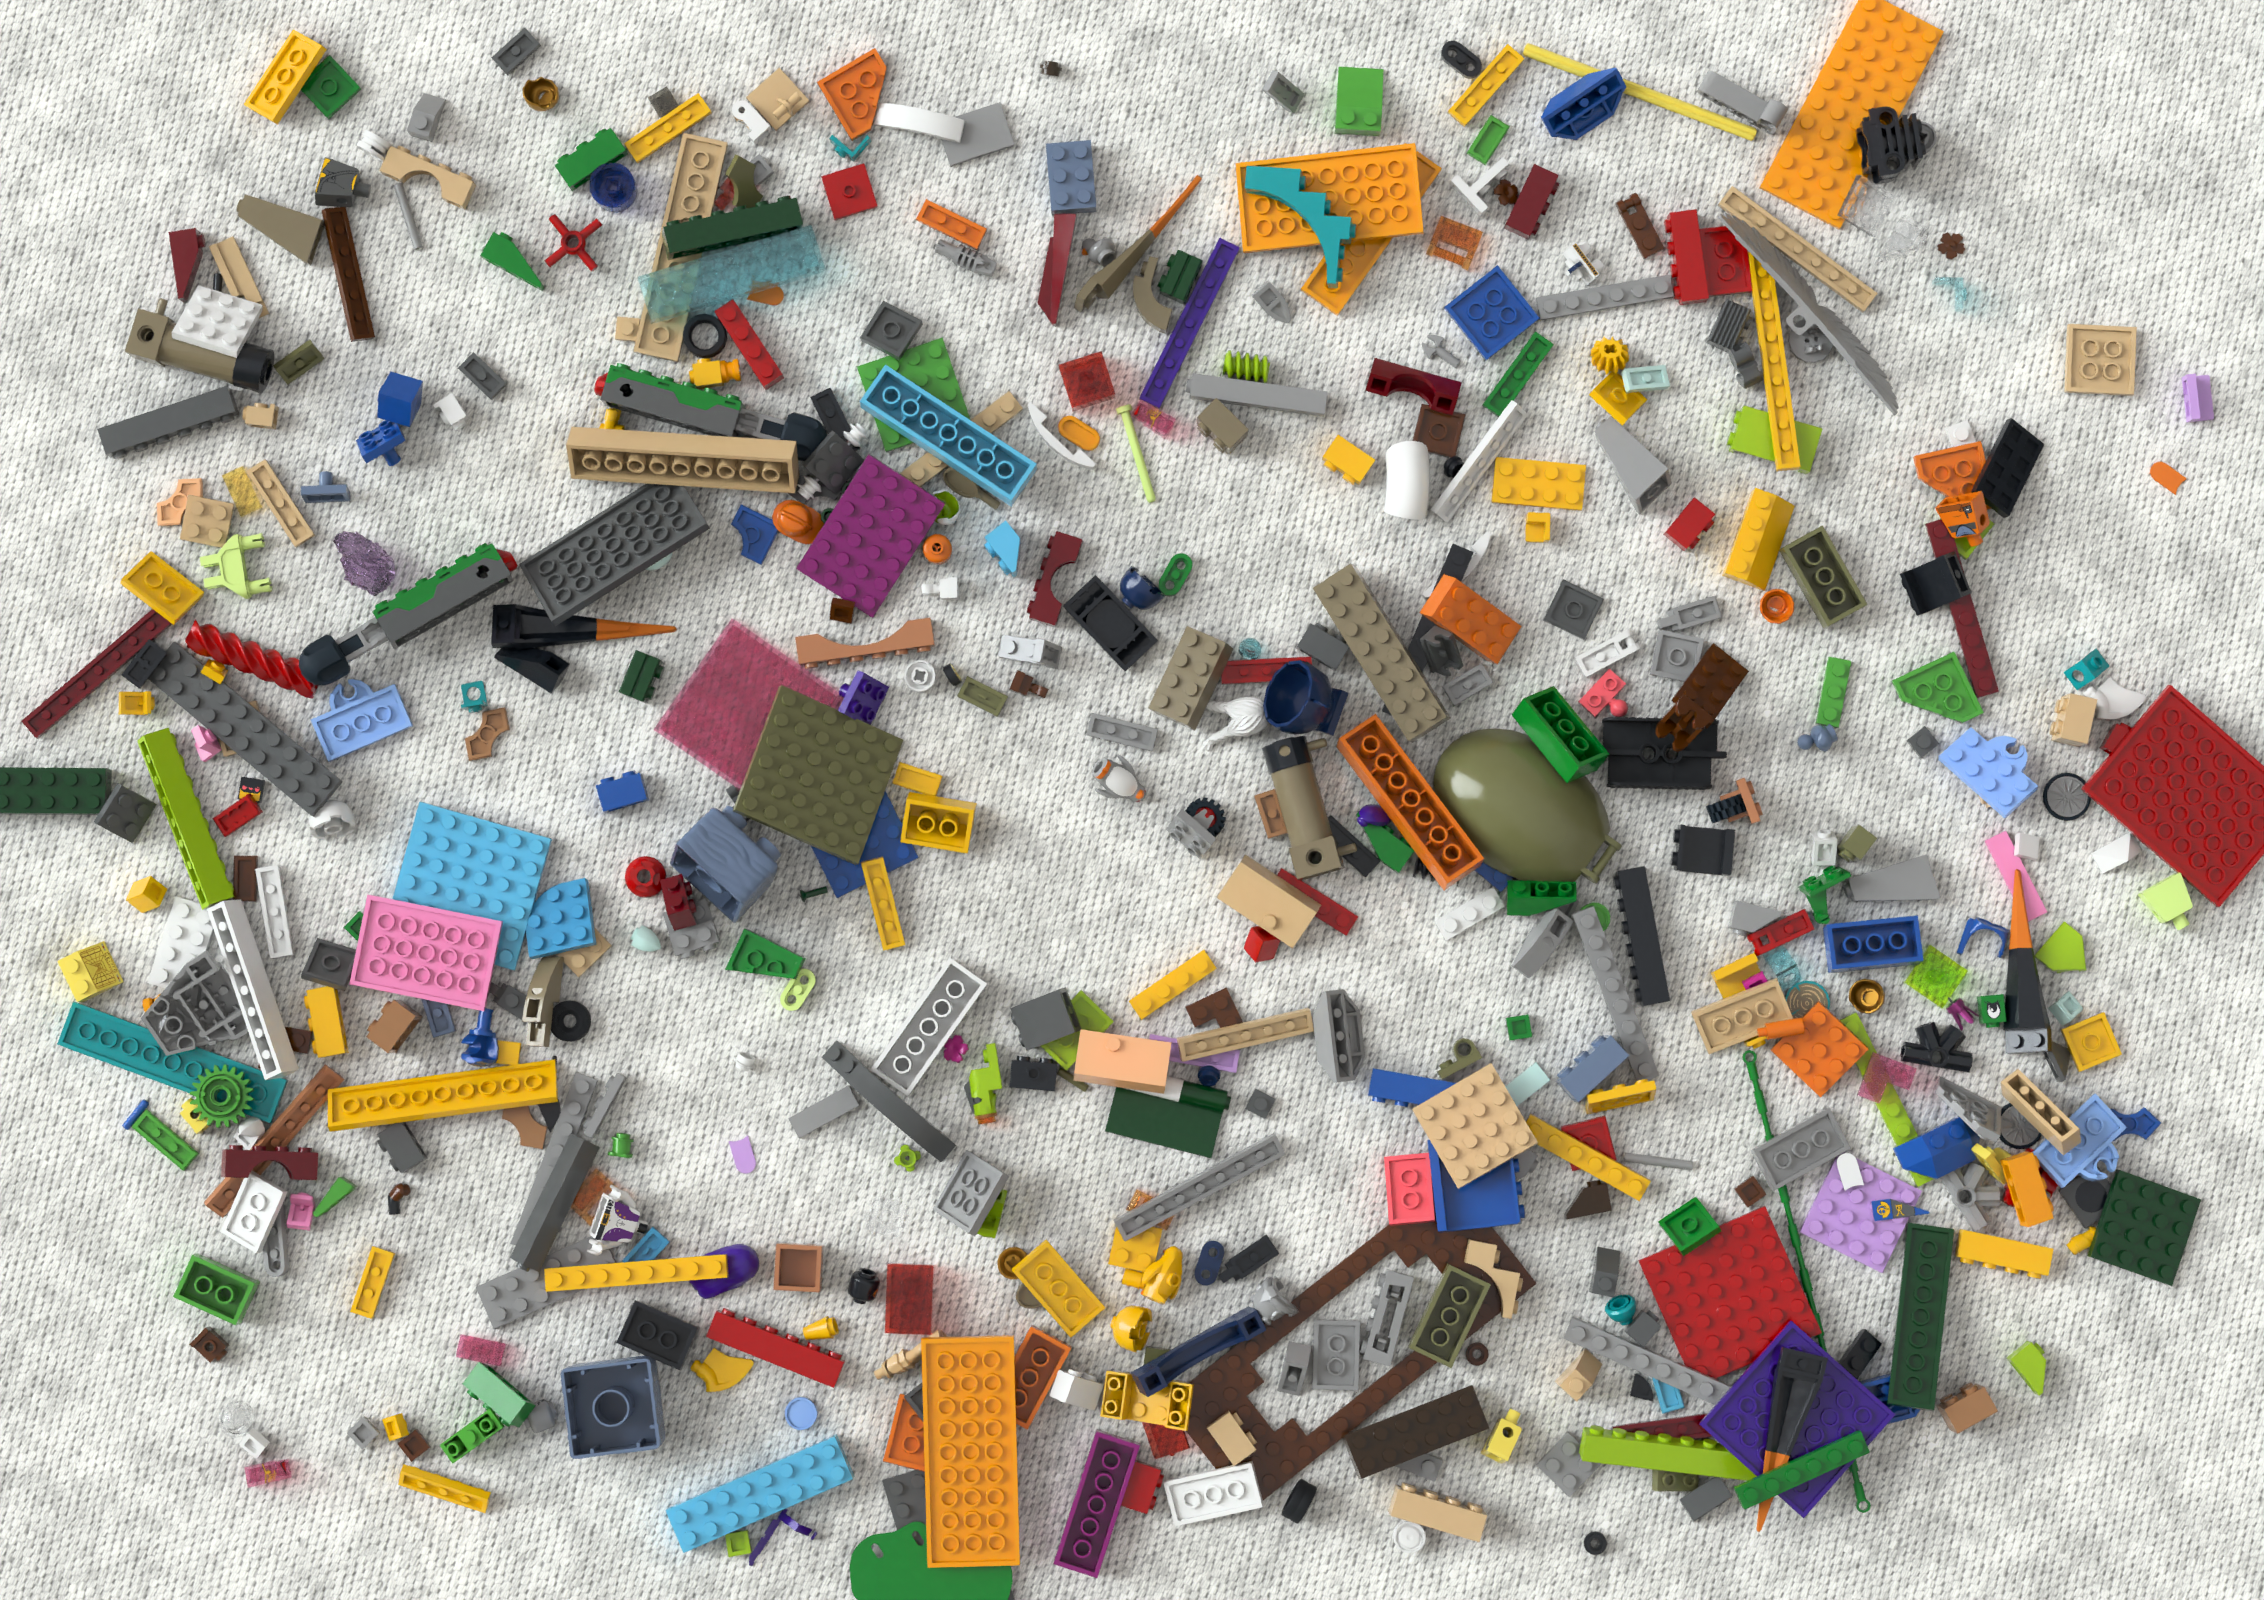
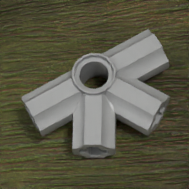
M1970 1162L1964 1175L1961 1174L1959 1169H1956L1940 1177L1950 1193L1953 1203L1958 1206L1969 1226L1975 1232L1991 1222L1983 1207L1999 1206L2000 1191L1999 1186H1982L1989 1171L1978 1164ZM1961 1191L1968 1193L1969 1199L1966 1203H1962L1959 1199Z

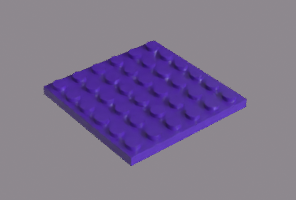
M1790 1320L1701 1420L1699 1425L1756 1476L1763 1474L1774 1372L1777 1367L1781 1347L1828 1358L1823 1381L1788 1462L1858 1430L1862 1432L1868 1446L1896 1414ZM1855 1460L1780 1493L1778 1496L1804 1518Z

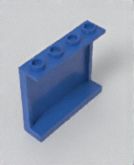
M1427 1140L1439 1233L1522 1224L1521 1218H1525L1524 1204L1519 1205L1518 1195L1523 1194L1521 1181L1517 1182L1516 1173L1520 1172L1518 1158L1510 1159L1458 1189L1431 1141Z

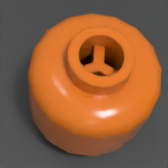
M933 534L924 541L923 553L930 563L941 565L951 558L952 545L946 536Z

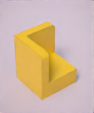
M1528 512L1526 514L1525 541L1548 543L1550 540V513Z
M152 876L133 883L126 901L141 913L160 906L167 888Z

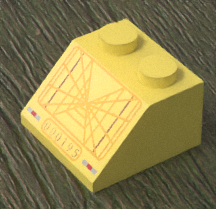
M104 941L76 951L57 961L77 1002H85L124 982Z

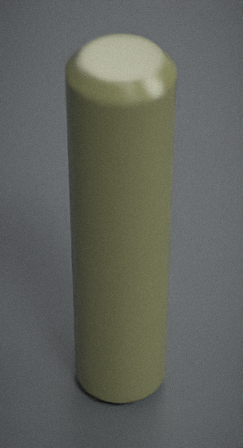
M1060 1068L1057 1072V1075L1082 1091L1086 1092L1089 1085L1084 1082L1073 1081L1074 1075L1063 1068Z

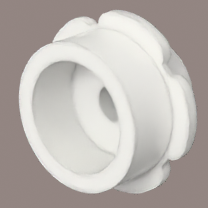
M739 1052L737 1057H734V1061L737 1063L736 1067L740 1070L749 1071V1069L755 1067L754 1062L756 1058L748 1053Z

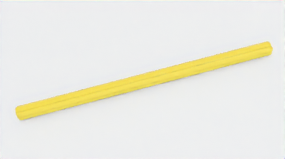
M1530 43L1525 45L1523 55L1580 77L1602 71ZM1623 79L1626 85V89L1623 92L1625 94L1752 141L1755 138L1756 128Z

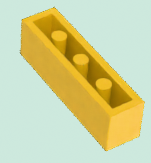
M1959 1229L1954 1256L1960 1257V1262L1973 1264L1974 1260L1983 1262L1982 1267L1996 1269L1997 1265L2004 1266L2006 1272L2018 1274L2019 1270L2028 1272L2027 1276L2041 1279V1275H2049L2054 1249Z

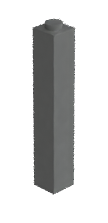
M570 1134L510 1256L511 1259L518 1262L516 1267L529 1272L530 1268L538 1272L540 1271L600 1148L599 1146L574 1134Z

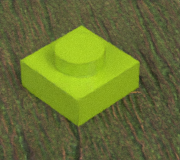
M748 1529L725 1535L728 1557L752 1553Z

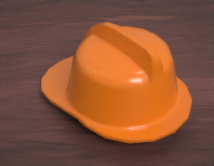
M785 500L779 503L774 509L772 516L773 524L780 533L803 544H812L825 524L822 522L820 513L795 500Z

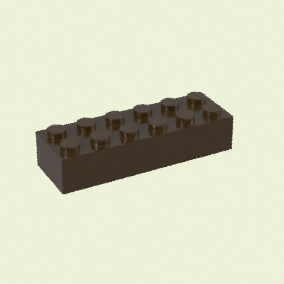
M1473 1385L1343 1435L1342 1438L1358 1479H1363L1487 1430L1489 1426Z

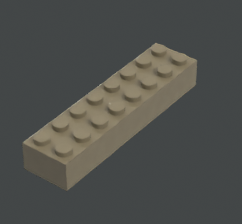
M1350 563L1313 588L1408 742H1415L1451 719L1355 565Z

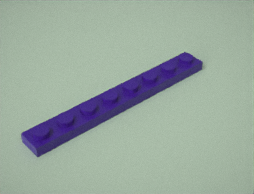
M1219 238L1139 400L1160 409L1240 247Z

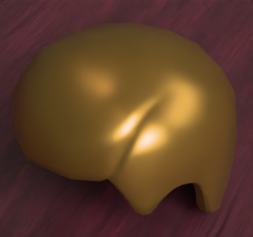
M539 77L533 81L529 79L525 83L523 97L529 107L535 111H547L558 103L559 90L553 81Z
M1861 979L1856 981L1850 988L1849 1001L1857 1011L1871 1014L1878 1011L1884 1004L1885 992L1882 986L1875 980Z

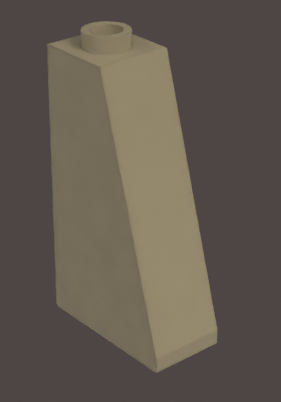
M245 194L244 198L240 199L237 205L238 216L302 262L311 266L325 227L324 221Z

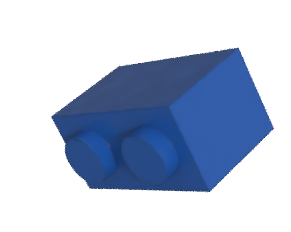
M634 770L623 773V778L614 780V777L600 780L601 784L596 785L603 812L607 813L649 801L641 773L636 774Z

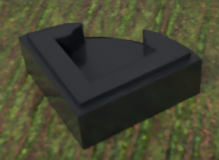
M1634 1374L1630 1396L1653 1401V1391L1648 1381L1644 1377Z

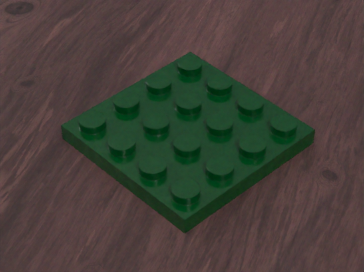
M2116 1169L2087 1256L2172 1286L2201 1199Z

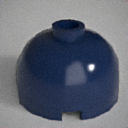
M1131 566L1121 578L1120 591L1124 596L1122 601L1131 609L1134 606L1140 610L1153 608L1165 596L1161 594L1159 588L1145 575L1140 576L1137 573L1139 570Z

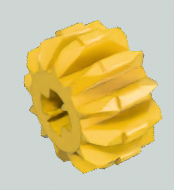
M1613 336L1610 340L1603 337L1601 341H1596L1591 350L1592 366H1597L1598 372L1604 370L1606 375L1609 371L1617 374L1618 369L1623 370L1629 361L1627 345H1623L1622 339L1615 341Z

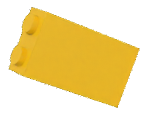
M1755 953L1746 955L1711 972L1723 999L1745 991L1746 989L1742 981L1761 972L1756 963L1758 959ZM1757 1035L1745 1040L1744 1043L1746 1047L1752 1046L1755 1049L1766 1044L1765 1039L1767 1037H1758Z

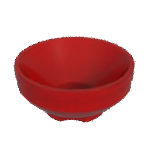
M649 856L633 860L625 872V881L628 889L636 896L645 898L657 895L662 890L660 880L667 877L662 863ZM641 870H648L650 872L651 879L649 882L641 883L638 880V873Z

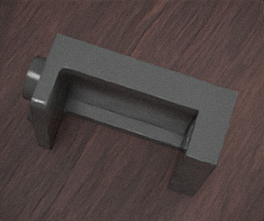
M1066 987L1010 1008L1012 1022L1018 1027L1020 1033L1019 1041L1026 1048V1051L1082 1030Z

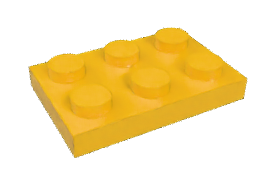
M152 551L121 579L120 583L173 625L204 595V591Z
M1648 1079L1636 1081L1635 1085L1631 1086L1619 1084L1613 1086L1612 1090L1603 1091V1089L1593 1090L1586 1097V1113L1588 1115L1653 1101L1656 1093L1655 1081L1648 1082Z

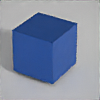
M390 371L378 394L377 418L410 427L421 406L423 381Z

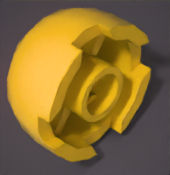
M1131 1305L1125 1307L1117 1316L1113 1317L1111 1329H1113L1116 1343L1121 1348L1136 1353L1137 1350L1141 1351L1144 1348L1150 1332H1146V1326L1148 1321L1152 1322L1151 1310Z

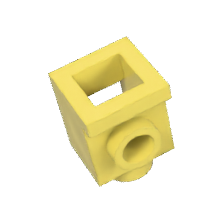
M190 1098L181 1106L184 1110L180 1112V1115L194 1129L193 1131L196 1134H201L209 1127L207 1125L208 1118L204 1121H200L199 1117L193 1118L192 1112L198 1105L190 1104L193 1098Z

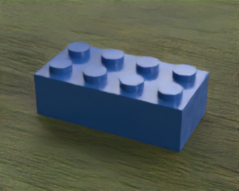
M1918 915L1826 924L1823 928L1828 973L1919 965L1924 961Z

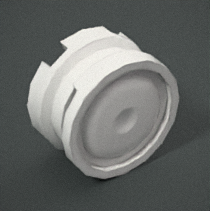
M365 130L362 134L363 139L359 140L356 146L383 162L386 152L392 145L378 135Z
M917 660L911 662L906 667L904 680L912 691L924 693L934 686L936 673L930 663L924 660Z
M1403 1520L1396 1525L1393 1531V1541L1398 1549L1409 1554L1419 1551L1424 1546L1426 1536L1420 1524Z

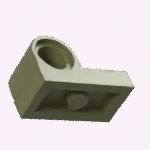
M1462 1038L1454 1043L1452 1051L1457 1061L1452 1062L1449 1059L1439 1065L1441 1069L1436 1072L1441 1080L1482 1058L1471 1040ZM1463 1042L1467 1043L1470 1047L1469 1053L1465 1056L1460 1055L1458 1052V1046Z

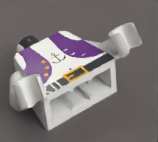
M610 1185V1188H612L610 1194L603 1192L589 1234L597 1240L589 1239V1243L593 1244V1246L587 1252L594 1255H600L604 1250L621 1246L623 1242H630L634 1232L644 1235L647 1231L648 1223L639 1220L640 1211L636 1209V1202L627 1191L618 1189L614 1185Z

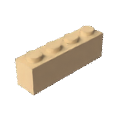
M2019 1069L2000 1082L2002 1096L2063 1156L2081 1143L2080 1129Z

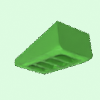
M338 1177L313 1212V1215L315 1217L324 1215L355 1190L357 1186L345 1177Z

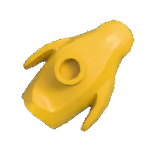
M1176 1246L1163 1250L1164 1255L1146 1268L1142 1278V1283L1146 1285L1145 1289L1141 1291V1295L1162 1305L1165 1304L1169 1297L1174 1299L1181 1286L1183 1253Z

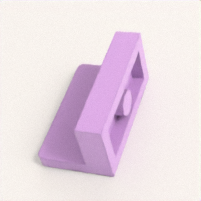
M2187 374L2182 377L2186 422L2213 420L2214 413L2209 375L2196 376V374Z

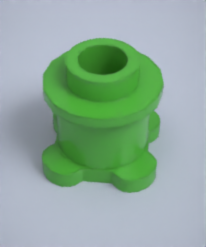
M616 1133V1137L612 1136V1151L608 1152V1155L632 1158L633 1154H630L631 1142H634V1139H630V1134Z

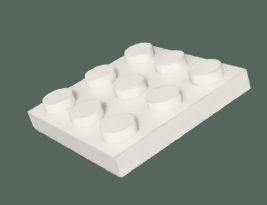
M198 285L172 331V338L237 358L261 315L263 306L262 304Z

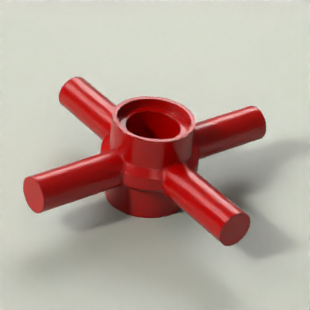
M556 214L552 215L549 221L561 234L562 247L544 260L546 264L551 267L566 254L578 255L591 272L597 269L598 265L585 251V239L602 226L601 222L596 218L580 232L569 231ZM577 238L579 239V244L574 248L568 247L569 240Z

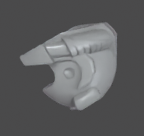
M1276 1276L1267 1277L1255 1289V1295H1251L1250 1298L1254 1309L1257 1310L1266 1325H1271L1272 1320L1275 1321L1285 1314L1292 1317L1299 1313L1297 1307L1285 1299L1279 1292L1284 1286Z

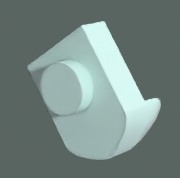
M644 925L640 928L637 927L631 936V940H633L631 945L639 950L651 952L661 948L656 934L652 929Z

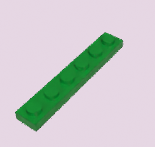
M1858 1430L1735 1486L1734 1489L1742 1508L1745 1510L1870 1453L1862 1432Z

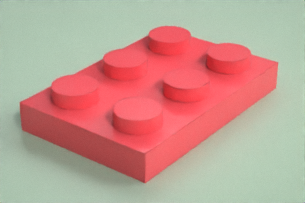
M1429 1153L1384 1157L1389 1225L1436 1222Z

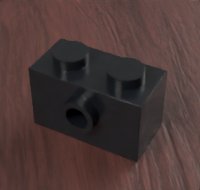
M1017 1056V1060H1012L1010 1088L1055 1091L1058 1064H1053V1059L1040 1058L1039 1062H1030L1031 1057Z

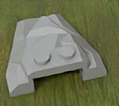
M207 950L183 966L141 1017V1020L166 1056L193 1050L198 1046L214 1045L223 1040L238 1039L248 1033L230 976L222 964L217 962Z

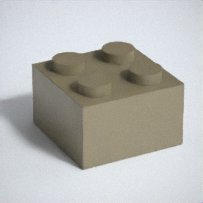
M1217 398L1197 417V430L1206 438L1210 436L1214 440L1213 445L1222 454L1226 452L1229 455L1248 436L1249 429Z

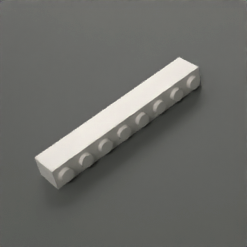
M242 900L222 901L208 908L207 911L265 1080L283 1078L298 1071L299 1068Z

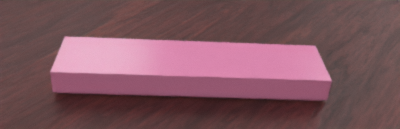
M2003 831L1985 840L2012 897L2015 870H2020L2028 922L2047 913L2020 857L2014 856L2015 847L2007 832Z

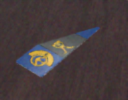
M1892 1199L1871 1202L1874 1221L1930 1213L1929 1211Z

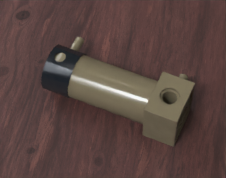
M1306 736L1285 738L1262 748L1291 848L1288 849L1296 877L1301 881L1344 869L1342 856L1357 852L1355 843L1339 847L1336 837L1333 836L1312 764L1314 762L1311 751L1326 747V739L1321 738L1307 742ZM1317 852L1321 853V862L1314 864L1312 856Z

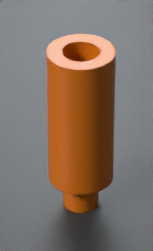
M1794 1018L1765 1023V1027L1757 1028L1758 1037L1766 1036L1767 1040L1804 1034L1802 1018Z

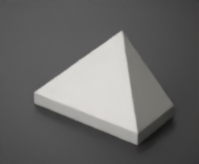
M2128 832L2091 853L2100 871L2105 873L2129 861L2142 852L2133 834Z

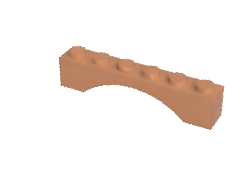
M931 618L909 620L890 637L868 645L850 646L839 644L819 634L795 637L799 665H804L805 669L817 668L818 663L827 662V666L841 664L840 660L849 659L850 662L863 661L865 656H872V659H881L886 657V653L893 652L895 656L907 655L908 650L917 649V653L931 651L930 647L935 646Z

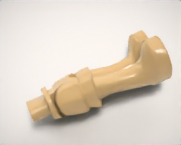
M938 1329L928 1337L947 1336L942 1330ZM921 1342L912 1350L902 1349L899 1354L896 1353L881 1364L882 1367L874 1371L875 1377L878 1380L885 1377L891 1379L894 1374H902L909 1371V1369L915 1368V1364L922 1359Z

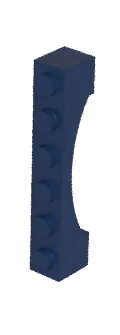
M1248 1306L1132 1371L1131 1375L1140 1393L1149 1397L1167 1387V1384L1202 1360L1245 1340L1248 1341L1266 1331V1328L1257 1310Z

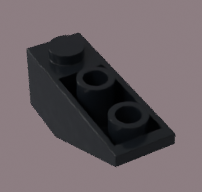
M501 648L494 656L495 659L551 694L563 681L570 663L550 651L535 648L516 650V648Z

